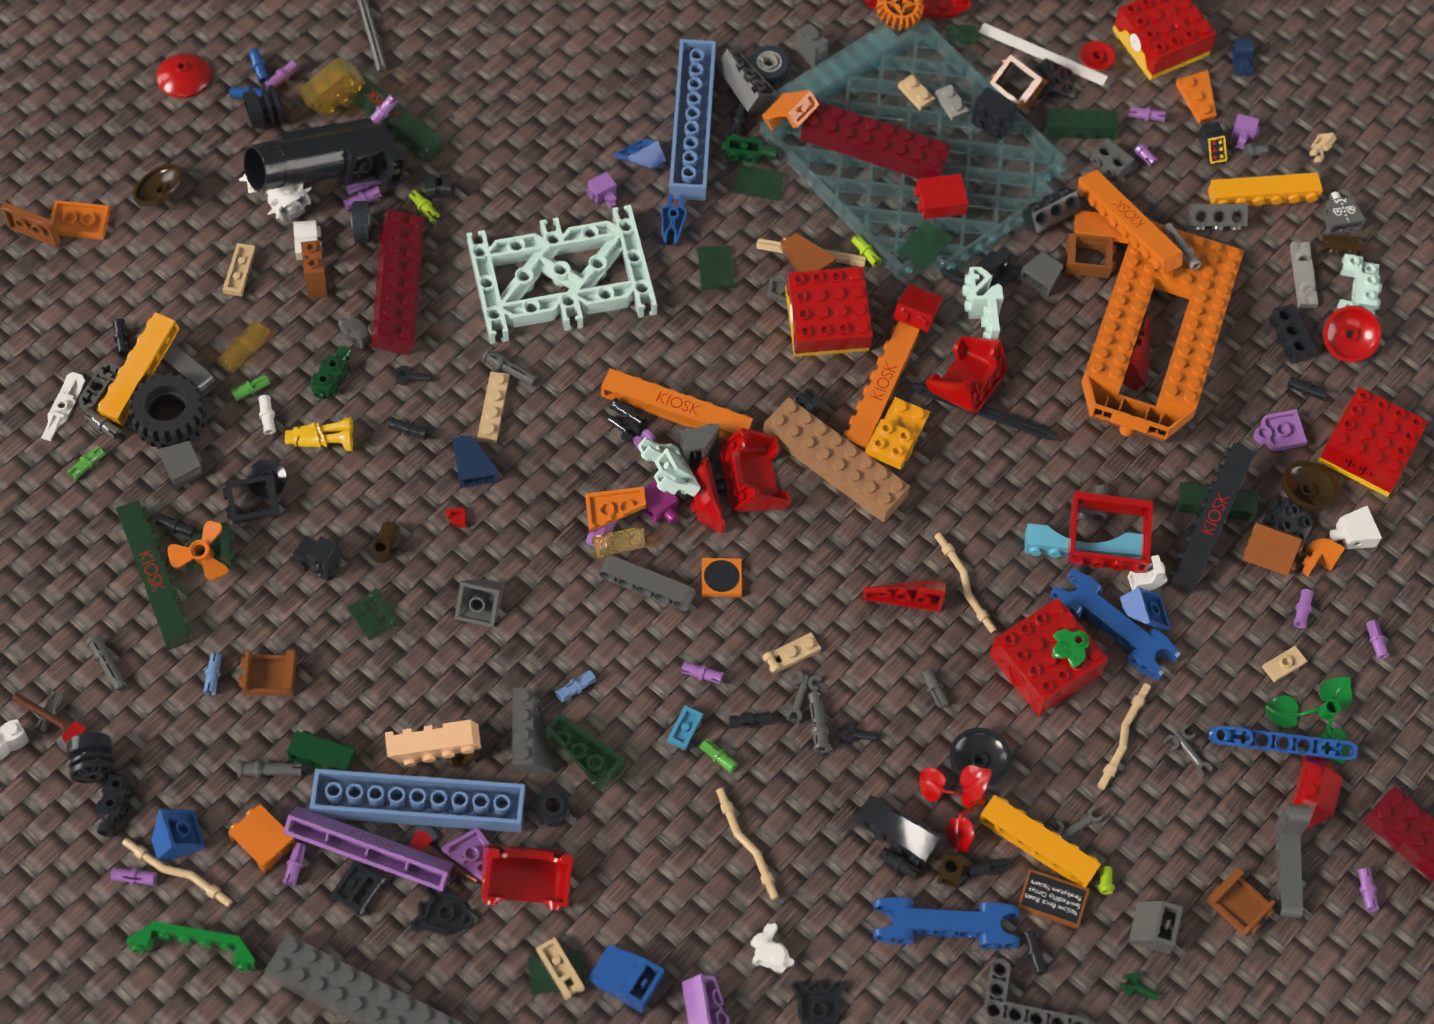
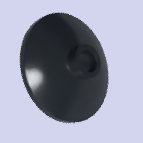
M264 459L256 462L251 466L247 474V478L273 474L277 495L284 490L287 482L284 468L274 460ZM266 483L248 485L251 492L256 496L269 498Z

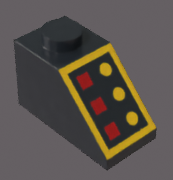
M1219 121L1203 124L1197 138L1209 166L1227 163L1225 135Z

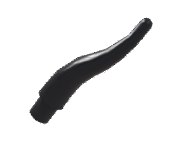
M944 266L939 270L951 282L965 285V277L957 275Z

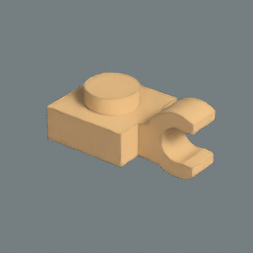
M1334 133L1319 134L1311 145L1312 150L1310 151V156L1316 155L1314 163L1322 162L1324 151L1329 150L1336 140Z

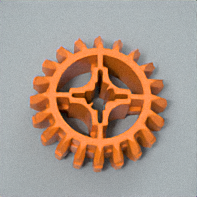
M877 0V17H881V22H886V26L891 25L892 30L897 27L899 31L902 28L907 31L909 27L913 28L915 24H918L923 16V0Z

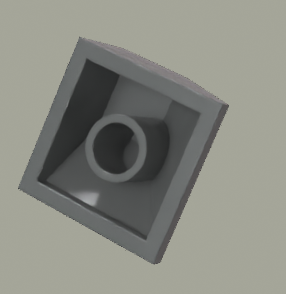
M488 579L461 581L454 619L493 628L502 602L505 583Z

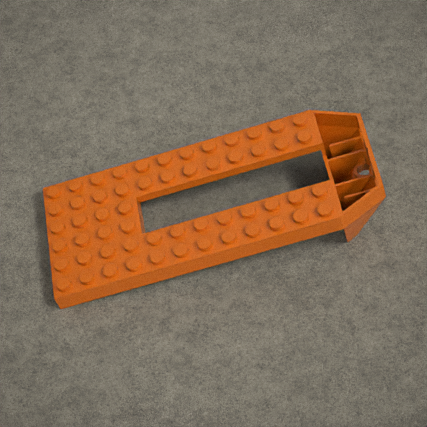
M1151 221L1162 233H1164L1162 229L1165 225ZM1176 229L1188 247L1194 250V255L1201 262V266L1192 271L1185 260H1182V266L1163 275L1129 241L1082 379L1089 418L1118 427L1120 433L1124 436H1132L1136 433L1164 442L1193 418L1244 250ZM1153 288L1189 299L1156 406L1119 394Z

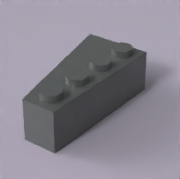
M726 49L716 64L720 73L747 112L765 113L780 95L738 49Z

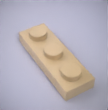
M237 243L223 286L224 294L242 297L256 253V246Z

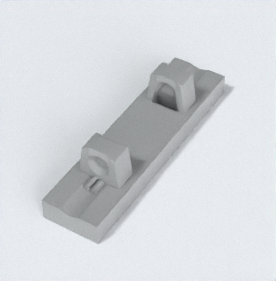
M1291 242L1290 252L1298 308H1317L1318 298L1310 242Z

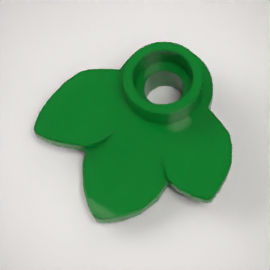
M1067 629L1059 630L1053 635L1058 643L1053 648L1052 657L1059 659L1068 658L1072 668L1079 666L1086 656L1085 649L1089 645L1088 635L1083 631L1072 632ZM1078 637L1083 639L1079 644L1075 642V639Z

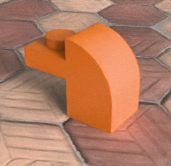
M1325 538L1312 541L1303 554L1306 558L1302 563L1305 567L1301 573L1308 577L1317 563L1331 571L1345 547Z

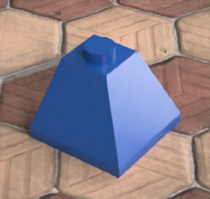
M645 138L613 154L614 158L651 169L660 167L661 163L666 161L658 140Z
M1138 587L1120 597L1121 609L1125 615L1161 630L1171 631L1160 594Z
M160 809L158 811L152 836L157 859H176L203 850L206 847L194 810Z

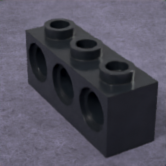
M1062 187L1058 189V192L1044 196L1039 202L1029 204L1027 208L1022 210L1027 230L1039 233L1081 211L1077 191L1068 187Z
M1295 304L1274 308L1269 317L1271 327L1275 329L1278 342L1284 348L1285 357L1289 359L1291 364L1311 360L1316 348Z

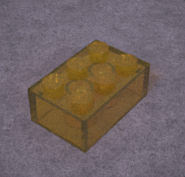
M338 57L300 87L298 92L307 107L325 116L331 113L337 105L345 102L351 94L358 92L366 82L355 65Z

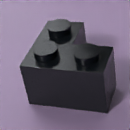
M307 535L293 552L295 564L301 569L306 568L311 571L312 575L318 579L322 578L328 581L341 565L338 545L323 536H320L316 541Z

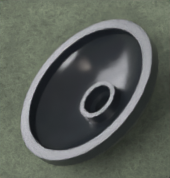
M971 728L960 733L953 741L949 754L951 767L959 778L963 769L969 765L991 769L992 773L988 786L998 783L1006 776L1012 760L1010 748L1004 738L986 728ZM979 760L982 762V764L978 765L975 763V761Z

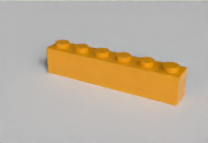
M1318 173L1211 180L1208 189L1211 204H1248V206L1315 202L1319 200L1323 191Z
M156 312L149 318L145 330L138 336L135 347L128 353L125 364L120 367L118 376L110 384L108 393L98 405L97 411L101 416L107 417L110 421L121 426L124 425L129 417V401L132 399L133 391H138L137 386L140 383H146V379L153 376L180 329L175 320Z
M994 795L978 820L1076 885L1087 888L1101 865L1094 856L1086 855L1080 851L1077 845L1063 840L1060 834L1054 831L1051 832L1040 821L1033 820L1023 810L1014 808L1003 797Z

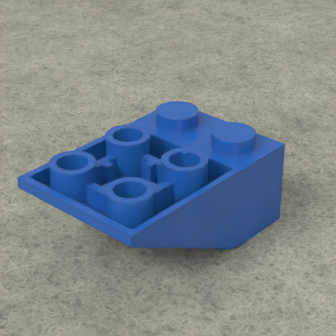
M608 945L586 981L638 1012L643 1013L664 979L665 970L643 957Z

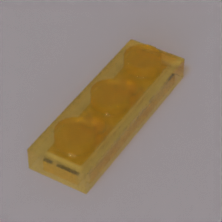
M254 320L218 358V363L234 373L270 334V330Z

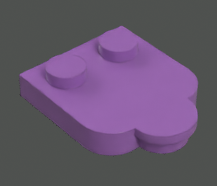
M1297 409L1264 416L1261 421V427L1257 428L1254 432L1255 441L1262 445L1266 444L1272 451L1306 446L1307 444Z

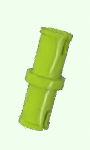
M418 189L413 190L412 192L415 196L410 193L409 198L417 205V209L423 212L430 222L436 221L434 215L439 218V213L431 206L429 199H425Z
M861 234L856 235L858 239L854 236L851 242L858 248L860 255L865 256L872 267H877L875 263L880 265L882 259L876 254L874 247L868 244Z

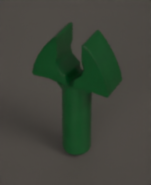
M1130 973L1123 976L1124 979L1132 982V986H1128L1123 982L1119 984L1128 997H1131L1132 993L1138 992L1155 1001L1159 1000L1160 993L1140 984L1138 980L1140 974Z

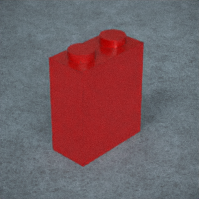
M961 174L917 179V184L914 186L915 198L918 197V212L922 213L923 220L964 215L967 213L969 203Z
M909 284L897 303L893 319L928 332L940 312L944 297Z

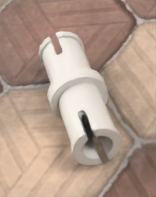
M262 395L258 398L260 406L259 418L262 420L263 433L265 435H272L276 432L274 424L275 412L272 410L271 397L269 395Z

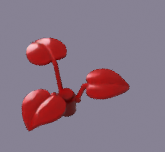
M976 765L965 767L960 776V783L964 790L960 792L944 789L946 777L941 770L934 767L924 768L920 774V790L926 800L931 802L938 801L943 792L945 794L962 796L961 801L963 805L968 807L958 815V818H950L946 827L947 837L951 845L957 851L967 854L974 839L975 828L972 821L963 816L970 811H974V807L985 804V791L989 784L992 770Z

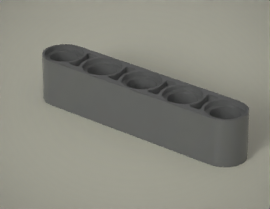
M143 329L137 336L134 337L136 342L138 336L142 334L145 329ZM173 342L160 362L174 375L180 374L185 376V380L189 378L194 381V384L200 388L201 393L215 381L205 368Z
M612 555L606 557L599 571V576L606 581L682 611L689 609L696 594V591L686 584Z

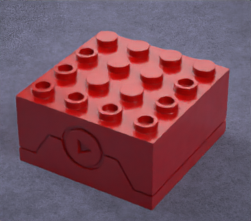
M1056 598L994 639L989 654L1038 716L1101 676L1109 659L1059 598ZM1059 630L1083 631L1089 637V645L1085 649V659L1075 668L1070 666L1068 658L1059 659L1052 657L1053 648L1058 643L1053 635ZM1080 637L1075 639V642L1078 644L1083 641Z

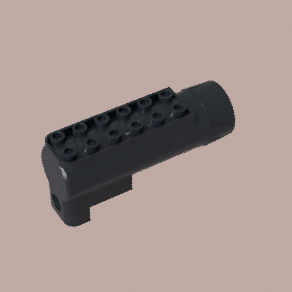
M364 118L280 133L277 135V141H267L248 146L244 152L243 164L250 186L255 191L260 192L338 176L346 185L379 179L386 188L394 187L400 184L404 178L407 159L394 145L389 130L383 124L375 123L371 118Z

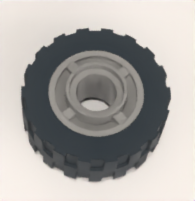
M765 45L764 47H759L751 55L750 63L770 85L774 86L785 80L786 75H788L789 61L785 51H782L781 48Z
M368 201L352 202L351 224L355 242H370L371 213Z

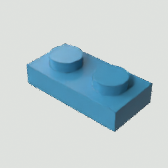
M684 706L667 738V743L686 751L703 718V713Z

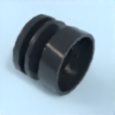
M273 84L268 85L269 94H267L264 87H261L260 97H258L254 89L242 92L253 130L265 127V118L267 117L272 125L275 124V115L279 123L284 122L282 102Z
M90 732L74 736L67 741L66 748L67 756L70 760L69 773L71 780L78 783H95L108 779L109 774L114 775L115 766L113 764L114 759L111 756L113 750L109 735Z

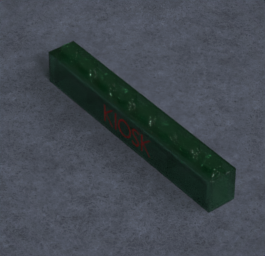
M340 58L326 69L328 84L331 87L337 88L344 97H348L356 107L363 109L368 117L389 96L343 58ZM399 103L391 109L387 118L384 117L380 122L390 131L394 138L400 139L407 148H411L419 158L426 160L428 163L444 150L443 139Z
M139 500L117 507L118 516L167 649L170 650L191 642L189 634L193 632L189 622L184 623L183 617H186L183 606H178L177 600H180L177 589L171 588L170 584L174 583L170 571L165 572L164 567H167L164 555L160 556L158 553L161 550L159 541L152 537V534L155 533L152 522L147 523L146 518L149 517L146 506L141 507Z

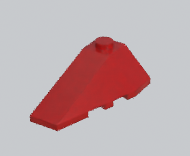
M1149 316L1141 324L1122 382L1123 385L1138 391L1141 385L1145 386L1149 379L1147 375L1150 368L1151 317Z
M925 579L864 587L862 600L941 612L946 593V583L937 579Z

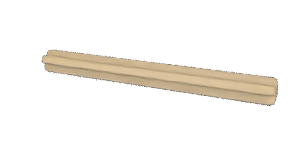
M762 238L758 239L757 249L783 253L780 249L781 242ZM824 249L836 257V263L860 267L865 266V256Z

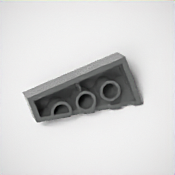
M513 688V774L554 773L534 699L533 688Z

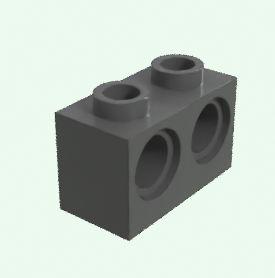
M1106 138L1093 149L1090 161L1096 167L1103 170L1110 178L1118 182L1132 169L1134 158L1110 139Z

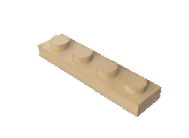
M490 372L477 436L479 442L497 444L509 384V374Z

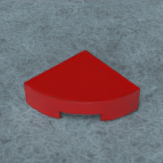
M465 508L445 509L450 523L459 528H466Z

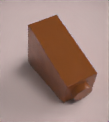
M797 233L792 236L789 234L781 240L780 249L796 272L827 270L836 264V257Z

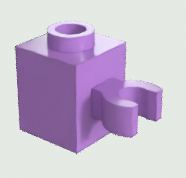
M1242 114L1237 115L1231 138L1238 140L1236 148L1243 149L1246 142L1252 143L1254 137H1258L1260 127L1257 126L1258 118Z
M607 172L588 181L587 194L590 199H594L597 205L606 201L610 209L617 206L615 202L617 200L615 196L616 183Z

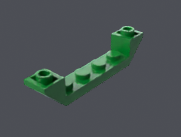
M154 921L128 937L126 941L129 949L137 954L151 953L155 936L162 941L173 939L185 945L197 943L203 948H212L214 946L220 947L221 950L226 952H233L235 950L232 961L239 971L250 972V970H257L254 958L237 935Z

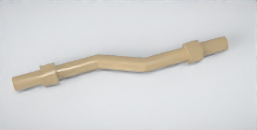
M941 532L937 533L934 537L942 547V552L946 557L950 558L960 572L964 596L977 613L976 617L980 623H984L991 634L996 633L997 628L990 620L989 613L985 609L983 610L971 592L966 567L956 555L952 544L946 541Z
M1144 683L1138 695L1134 696L1131 702L1132 706L1121 724L1119 747L1110 763L1106 764L1103 770L1104 774L1097 785L1102 790L1105 789L1110 778H1113L1116 774V767L1127 749L1130 724L1138 710L1143 707L1145 697L1151 688L1147 683Z
M724 788L716 790L721 802L720 808L723 815L727 817L734 837L754 856L761 873V882L763 886H766L771 900L778 899L779 895L774 885V877L772 873H769L761 851L741 832L733 812L735 809L732 802H729Z
M128 837L123 840L122 844L134 852V856L140 860H145L161 873L187 878L205 890L206 895L210 898H216L227 907L232 904L233 900L222 893L218 886L215 884L211 885L195 872L167 866L151 855L149 850L143 845L139 846Z

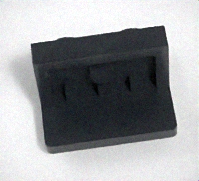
M1007 248L1001 254L992 250L974 266L982 267L992 275L990 288L993 285L1000 284L1003 290L1020 274V271L1011 264L1012 252Z

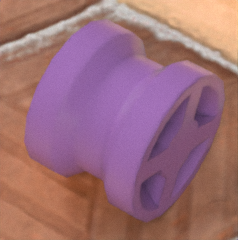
M647 429L642 432L641 436L633 438V442L639 451L638 445L644 437L657 443L655 436Z

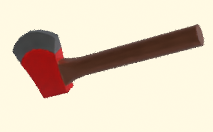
M17 692L12 697L14 701L65 732L56 739L59 748L67 752V741L74 736L83 734L86 730V727L74 721L71 723L62 720Z
M424 825L417 827L414 838L408 847L454 863L452 871L475 885L479 883V878L430 846L438 840L435 830Z

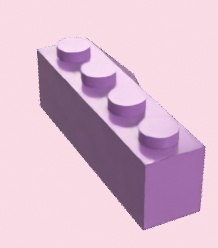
M699 974L682 982L688 1024H730L728 1015H726L721 1007L724 1002L715 976Z

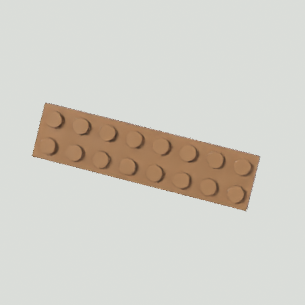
M789 397L764 422L763 433L778 436L781 448L883 523L908 497L910 485Z

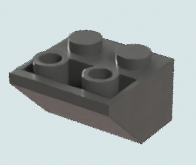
M706 424L703 427H690L681 431L680 451L690 469L697 468L704 457L708 456L710 458L718 447L719 424Z
M1164 901L1137 902L1128 942L1170 954L1175 946L1183 907Z

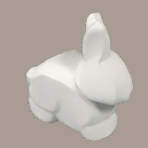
M766 924L763 933L757 934L751 940V945L756 948L752 963L756 966L762 965L771 968L775 972L783 973L795 961L793 958H790L787 949L782 943L772 941L778 929L777 924Z

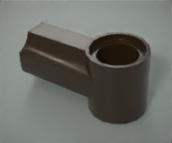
M383 522L377 539L372 543L373 557L378 563H385L391 558V550L400 531V526L394 522Z

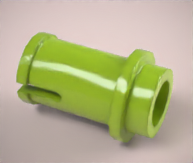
M1103 866V869L1100 867V885L1098 890L1103 895L1112 894L1115 889V885L1112 883V867Z

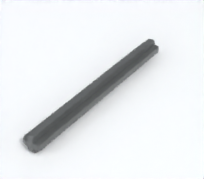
M358 0L376 68L378 71L386 70L385 59L368 0Z

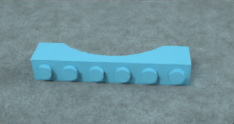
M1028 523L1025 531L1024 553L1033 556L1048 555L1053 558L1067 557L1069 538L1055 532L1048 525ZM1124 533L1115 539L1100 543L1076 541L1075 550L1141 559L1142 534Z

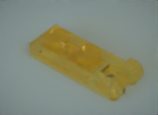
M637 527L592 537V544L595 545V550L593 551L594 558H602L607 555L645 548L644 528Z

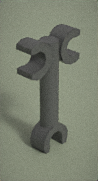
M794 670L793 676H797L799 680L791 679L790 685L800 687L793 708L787 712L786 720L789 721L791 715H796L798 717L797 723L799 724L802 720L800 710L807 688L811 692H817L818 687L813 686L812 683H820L821 678L819 676L810 677L803 675L801 671Z
M1184 725L1180 732L1175 735H1168L1164 743L1174 742L1175 745L1171 747V752L1176 751L1180 745L1197 767V776L1203 778L1205 774L1202 768L1211 773L1213 767L1210 763L1203 762L1188 742L1194 739L1195 733L1190 736L1186 735L1185 731L1188 730L1189 726Z
M1092 807L1089 809L1086 817L1064 830V825L1061 821L1056 823L1059 831H1054L1051 826L1048 827V830L1057 832L1063 840L1076 845L1075 839L1070 836L1090 823H1100L1103 816L1093 817L1092 813L1097 808Z

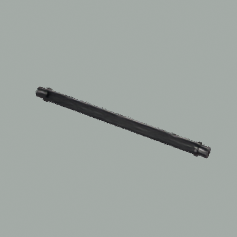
M913 383L911 390L918 392V394L962 409L931 393L926 384ZM984 405L977 413L971 412L1046 440L1050 439L1056 442L1058 433L1053 432L1051 429Z

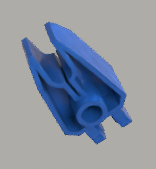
M669 194L667 205L661 208L662 238L664 245H667L668 235L672 233L674 235V247H676L681 239L686 223L687 211L683 207L684 196L680 195L679 207L672 206L674 197L673 194Z

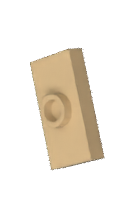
M1294 646L1265 663L1262 668L1275 683L1305 665L1307 660L1297 647Z

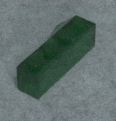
M560 712L546 727L547 737L567 752L599 791L612 784L625 768L624 757Z

